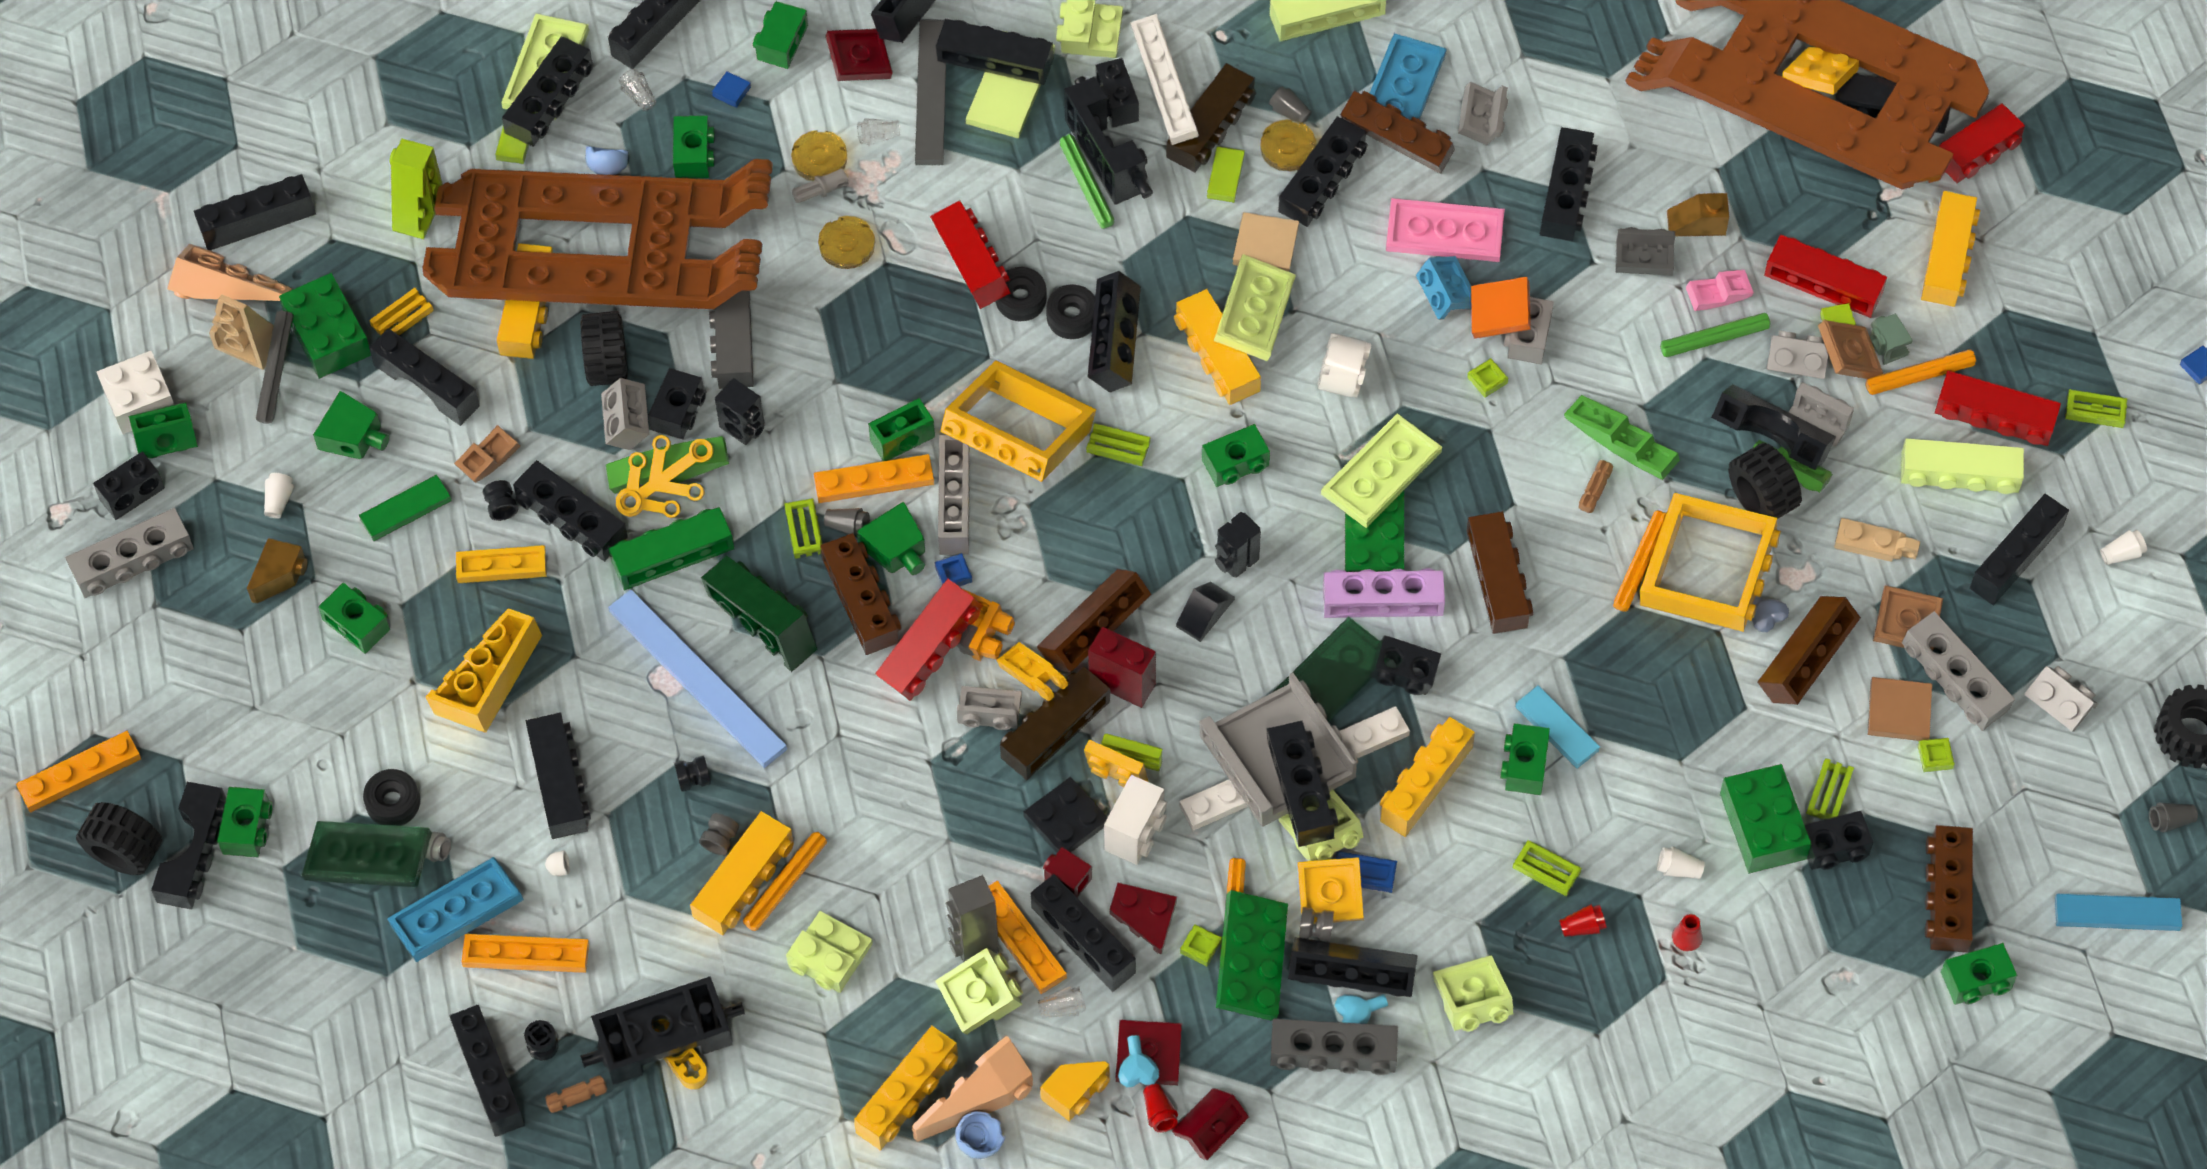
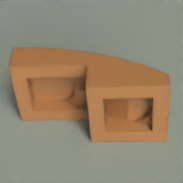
M497 425L479 445L473 443L454 464L477 483L502 465L517 451L520 445Z

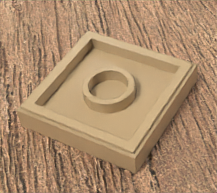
M1243 212L1233 265L1238 266L1242 254L1289 272L1299 221Z

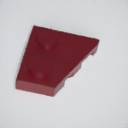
M1117 882L1110 906V915L1118 922L1127 925L1129 930L1138 938L1141 936L1151 944L1155 952L1162 954L1176 907L1177 897Z

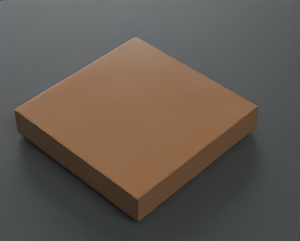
M1824 320L1818 325L1836 374L1864 379L1883 374L1866 327Z
M1885 585L1873 641L1904 648L1902 641L1910 628L1933 611L1940 617L1943 598Z
M1872 677L1870 682L1867 735L1916 741L1929 740L1932 684Z

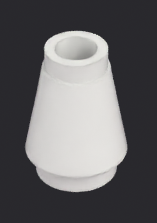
M271 473L269 479L265 480L264 515L271 518H281L294 489L292 477L282 473Z
M2128 530L2100 549L2101 557L2106 565L2140 558L2142 553L2147 552L2145 540L2138 530L2133 532Z
M1673 846L1670 849L1663 847L1658 859L1657 871L1663 872L1664 876L1700 879L1704 871L1705 861H1701Z

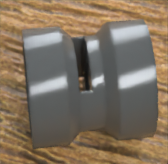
M713 813L708 821L709 828L703 832L699 843L711 853L726 855L731 846L729 841L732 837L736 836L739 825L726 815Z
M1303 907L1299 938L1309 939L1313 936L1318 937L1321 941L1330 942L1334 911L1324 910L1322 912H1315L1312 908ZM1314 917H1317L1316 929L1313 932Z

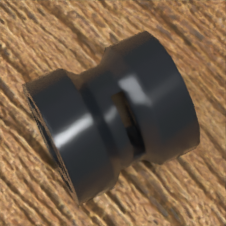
M498 480L487 484L483 488L482 493L485 501L489 503L487 509L492 520H506L518 512L517 503L511 497L513 491L510 482Z
M704 755L695 757L692 762L679 761L674 763L681 792L690 790L695 785L702 787L711 785Z
M536 1020L526 1027L524 1039L529 1054L534 1059L540 1061L553 1058L558 1051L559 1045L552 1024L548 1021Z

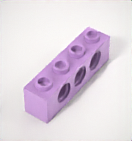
M1426 568L1420 571L1393 569L1391 571L1376 572L1366 569L1360 572H1346L1344 570L1324 572V618L1443 616L1445 605L1443 571ZM1384 589L1389 591V593L1382 594L1378 590ZM1409 589H1416V590H1418L1419 592H1418V593H1410V592H1408L1407 590H1409ZM1350 590H1357V591H1359L1360 593H1359V594H1350L1348 591H1350Z

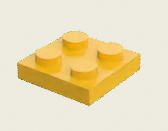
M1808 47L1783 71V77L1803 87L1834 95L1859 70V60L1849 58L1845 54H1834L1823 51L1821 48Z
M1090 739L1088 740L1084 753L1093 774L1107 779L1108 776L1119 780L1118 784L1122 787H1125L1131 775L1147 782L1149 781L1143 763Z
M1359 858L1298 862L1301 916L1303 907L1312 908L1315 912H1322L1324 910L1334 911L1333 923L1364 920ZM1314 917V924H1316L1317 917Z

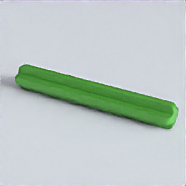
M1069 134L1061 137L1060 146L1099 226L1102 229L1113 226L1114 217L1074 136Z
M1760 313L1664 340L1661 342L1660 349L1664 357L1674 356L1767 330L1770 328V319L1767 313Z

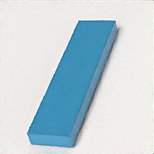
M2056 894L2055 896L2056 926L2180 931L2182 928L2180 898Z

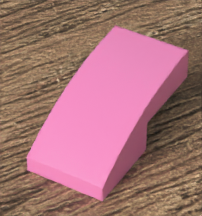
M1745 270L1719 272L1715 279L1689 281L1686 286L1694 311L1729 305L1752 297L1754 294Z

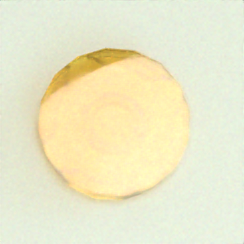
M1285 119L1274 122L1265 129L1260 142V152L1264 161L1269 166L1279 171L1292 172L1298 170L1316 146V139L1313 131L1306 124L1301 122L1298 124L1292 122V120Z
M818 130L810 131L800 136L794 143L791 154L793 168L799 176L808 181H814V177L817 175L821 177L841 168L844 170L848 160L845 143L839 136L829 131H825V133H818Z
M842 216L832 223L830 221L825 224L819 233L818 246L822 258L828 264L836 268L852 269L860 267L873 255L875 236L865 221L857 217Z

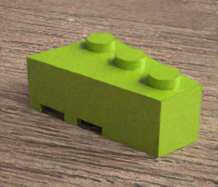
M401 138L398 147L393 148L389 159L391 164L392 231L424 239L435 216L434 206L438 187L443 184L434 147Z

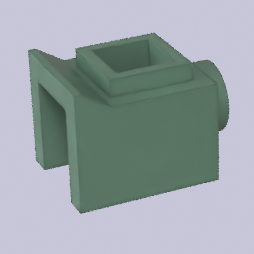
M1896 313L1888 317L1880 316L1871 323L1870 339L1878 355H1882L1883 365L1909 355L1906 345L1911 344L1913 339Z

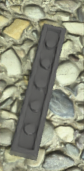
M945 20L919 21L915 165H943L946 63L937 61L936 44Z

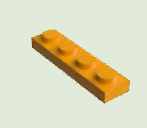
M929 454L814 472L818 503L934 485Z
M125 731L16 783V786L31 813L141 760V756L128 731Z
M997 880L989 885L996 901L998 937L1040 994L1045 993L1067 979V973Z
M465 934L461 963L463 967L586 973L589 941L588 939Z

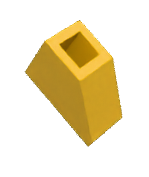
M1105 1061L1060 1065L1040 1087L1041 1100L1070 1122L1076 1114L1080 1116L1085 1112L1090 1104L1089 1099L1096 1091L1101 1093L1110 1082V1065Z

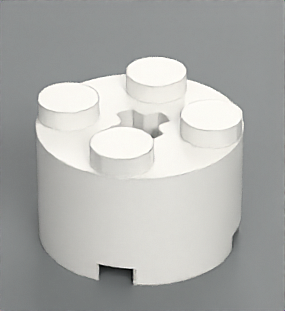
M1331 333L1327 345L1329 350H1327L1323 360L1318 389L1357 398L1360 386L1364 380L1366 372L1364 367L1369 357L1371 343Z

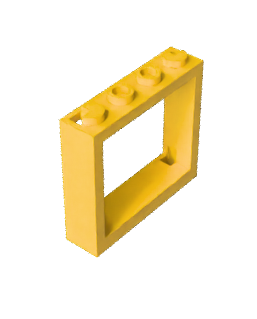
M995 360L946 408L941 432L1042 482L1091 432L1096 409ZM992 391L1066 429L1043 451L967 412L984 395Z
M1674 493L1640 589V606L1744 632L1747 621H1752V618L1755 616L1756 605L1753 604L1755 597H1761L1765 584V580L1762 579L1763 573H1769L1772 565L1773 555H1770L1772 547L1777 548L1781 531L1777 530V518ZM1683 516L1762 535L1738 607L1659 588Z

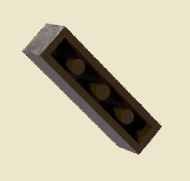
M1226 63L1190 110L1199 136L1174 145L1171 144L1169 138L1166 147V158L1194 173L1201 164L1205 165L1209 161L1215 145H1220L1225 139L1230 125H1235L1238 122L1245 105L1249 106L1256 96V90H1254L1255 78Z
M1083 667L1077 673H1071L1066 678L1068 686L1064 690L1059 689L1056 693L1053 692V699L1050 701L1044 699L1042 706L1036 712L1031 711L1024 717L1019 728L1014 732H1008L1000 742L1001 759L1024 779L1028 780L1110 703V688L1087 668Z

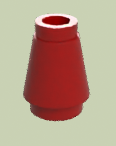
M1590 904L1559 920L1564 938L1568 936L1600 934V930L1607 928L1600 905L1592 906Z
M1685 915L1673 930L1672 940L1677 948L1688 952L1696 950L1702 944L1703 935L1700 919L1696 915Z
M1160 1084L1147 1086L1143 1090L1149 1126L1159 1133L1173 1129L1178 1123V1112Z

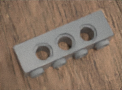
M939 435V554H969L970 449L969 445L949 435Z
M173 508L65 558L84 598L99 595L105 589L118 583H125L131 580L133 576L144 571L154 570L166 561L180 558L194 548L176 509ZM158 541H163L161 544L153 545ZM136 553V554H135L134 556H132V557H126V556H128L129 554ZM103 566H108L106 569L99 570Z
M1935 611L1907 631L1902 644L1908 655L1914 659L1916 658L1922 664L1928 677L1936 680L1943 687L1946 696L1964 710L1966 718L1972 724L1977 725L1983 731L2010 710L2015 698ZM1930 647L1938 648L1941 654L1934 653ZM1950 669L1958 670L1962 676L1954 675ZM1970 691L1978 692L1982 698L1974 697Z

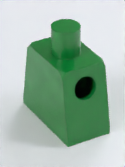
M339 391L313 434L318 450L356 459L364 458L370 446L381 451L385 450L389 442V435L380 431L381 424L378 414Z
M904 502L857 530L858 543L863 542L867 554L889 573H895L904 566L911 575H917L924 569L925 563L920 556L925 553V541Z

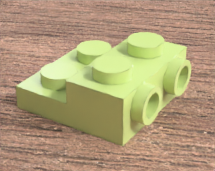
M1067 0V2H1061L1060 19H1064V24L1057 26L1056 41L1061 42V53L1117 58L1123 6L1096 4V0Z
M1334 790L1330 791V800H1327L1329 809H1335L1338 819V826L1334 827V839L1298 847L1289 814L1279 818V822L1294 838L1296 848L1307 861L1330 860L1335 852L1344 847L1347 849L1354 848L1358 845L1360 839L1364 837L1360 820ZM1316 807L1306 808V810L1308 811H1314L1317 809Z
M819 911L806 931L802 930L787 952V963L789 968L800 976L806 974L815 979V982L823 989L831 990L832 988L841 993L873 945V942L866 935Z
M985 948L936 980L961 1031L966 1035L992 1018L998 1021L1023 1005L1019 999V996L1023 994L1021 987L1015 979L1009 980L1005 972L1009 969L1006 959L1001 953L996 954L988 948Z
M1492 955L1433 972L1434 982L1444 1001V1010L1454 1031L1463 1029L1466 1032L1475 1030L1481 1023L1488 1021L1502 1023L1507 1020L1509 1015H1513L1512 996Z

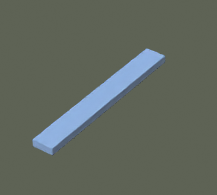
M631 589L608 607L609 612L763 768L767 767L787 750L786 744Z

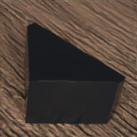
M1212 582L1194 588L1176 623V627L1201 642L1235 600V597Z

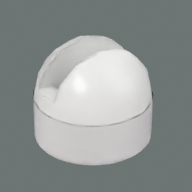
M565 850L554 852L547 857L545 865L549 873L554 876L569 875L570 864Z

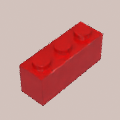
M2001 103L1938 146L1954 153L1952 161L1945 172L1956 183L1965 178H1972L1982 166L1987 163L1989 165L1993 164L2003 152L2008 149L2013 150L2022 142L2025 125Z

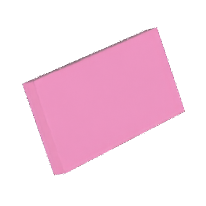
M1391 198L1386 251L1441 257L1456 256L1461 259L1500 262L1505 209Z

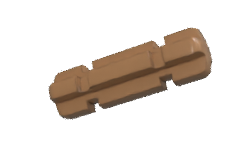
M1605 460L1598 462L1595 472H1593L1585 489V493L1579 501L1580 510L1587 513L1594 511L1596 502L1599 500L1606 486L1607 479H1609L1612 473L1613 465Z
M596 1076L589 1079V1083L583 1081L562 1089L560 1094L554 1092L547 1095L545 1101L549 1111L555 1113L562 1110V1106L567 1105V1107L591 1099L590 1095L595 1094V1096L606 1093L607 1087L603 1077Z

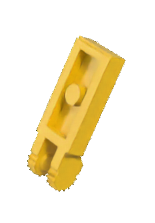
M1020 642L996 660L1001 669L1031 690L1037 691L1042 698L1048 701L1054 698V693L1045 684L1046 681L1051 679L1062 690L1068 686L1065 677L1054 669L1051 663Z

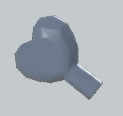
M1755 597L1753 604L1756 605V612L1752 621L1754 627L1759 632H1769L1773 629L1776 622H1781L1788 618L1789 608L1785 603L1775 599Z

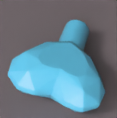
M1344 994L1338 997L1335 1003L1337 1012L1343 1016L1342 1023L1367 1024L1373 1011L1388 1006L1384 994L1369 1000H1365L1357 995Z
M1140 1036L1128 1037L1130 1055L1123 1061L1118 1073L1120 1083L1126 1088L1134 1087L1138 1083L1145 1085L1154 1084L1159 1078L1158 1067L1150 1057L1142 1054Z

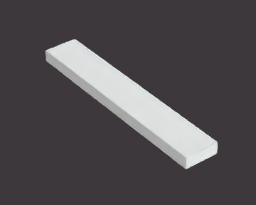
M1157 14L1130 22L1171 144L1174 145L1198 137L1199 135Z

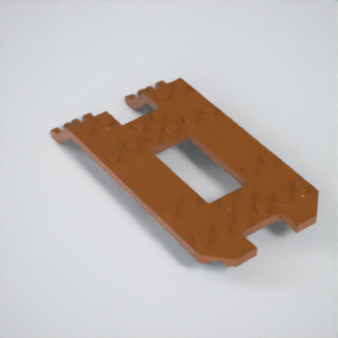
M1675 0L1678 6L1689 11L1723 6L1744 17L1723 50L1694 37L1667 42L1651 38L1647 44L1649 52H1642L1639 60L1634 65L1638 73L1630 72L1625 79L1627 85L1639 91L1669 86L1677 88L1902 190L1913 187L1915 183L1923 181L1932 183L1941 180L1952 161L1954 153L1929 142L1950 107L1977 118L1990 92L1975 59L1841 0ZM1798 39L1813 47L1821 48L1826 52L1845 54L1849 58L1859 60V67L1897 83L1877 118H1873L1777 75L1778 69L1795 41Z
M753 159L725 180L469 169L462 173L461 179L452 184L446 182L438 187L434 206L435 215L461 216L455 248L426 247L422 267L423 276L450 298L715 309L741 290L753 291L757 288L758 278L756 275L759 274L761 261L759 255L762 253L763 244L756 239H743L714 260L686 259L691 227L726 228L752 209L767 208L769 200L767 194L770 192V174L772 173L773 163L767 159ZM520 219L632 224L627 256L515 251Z

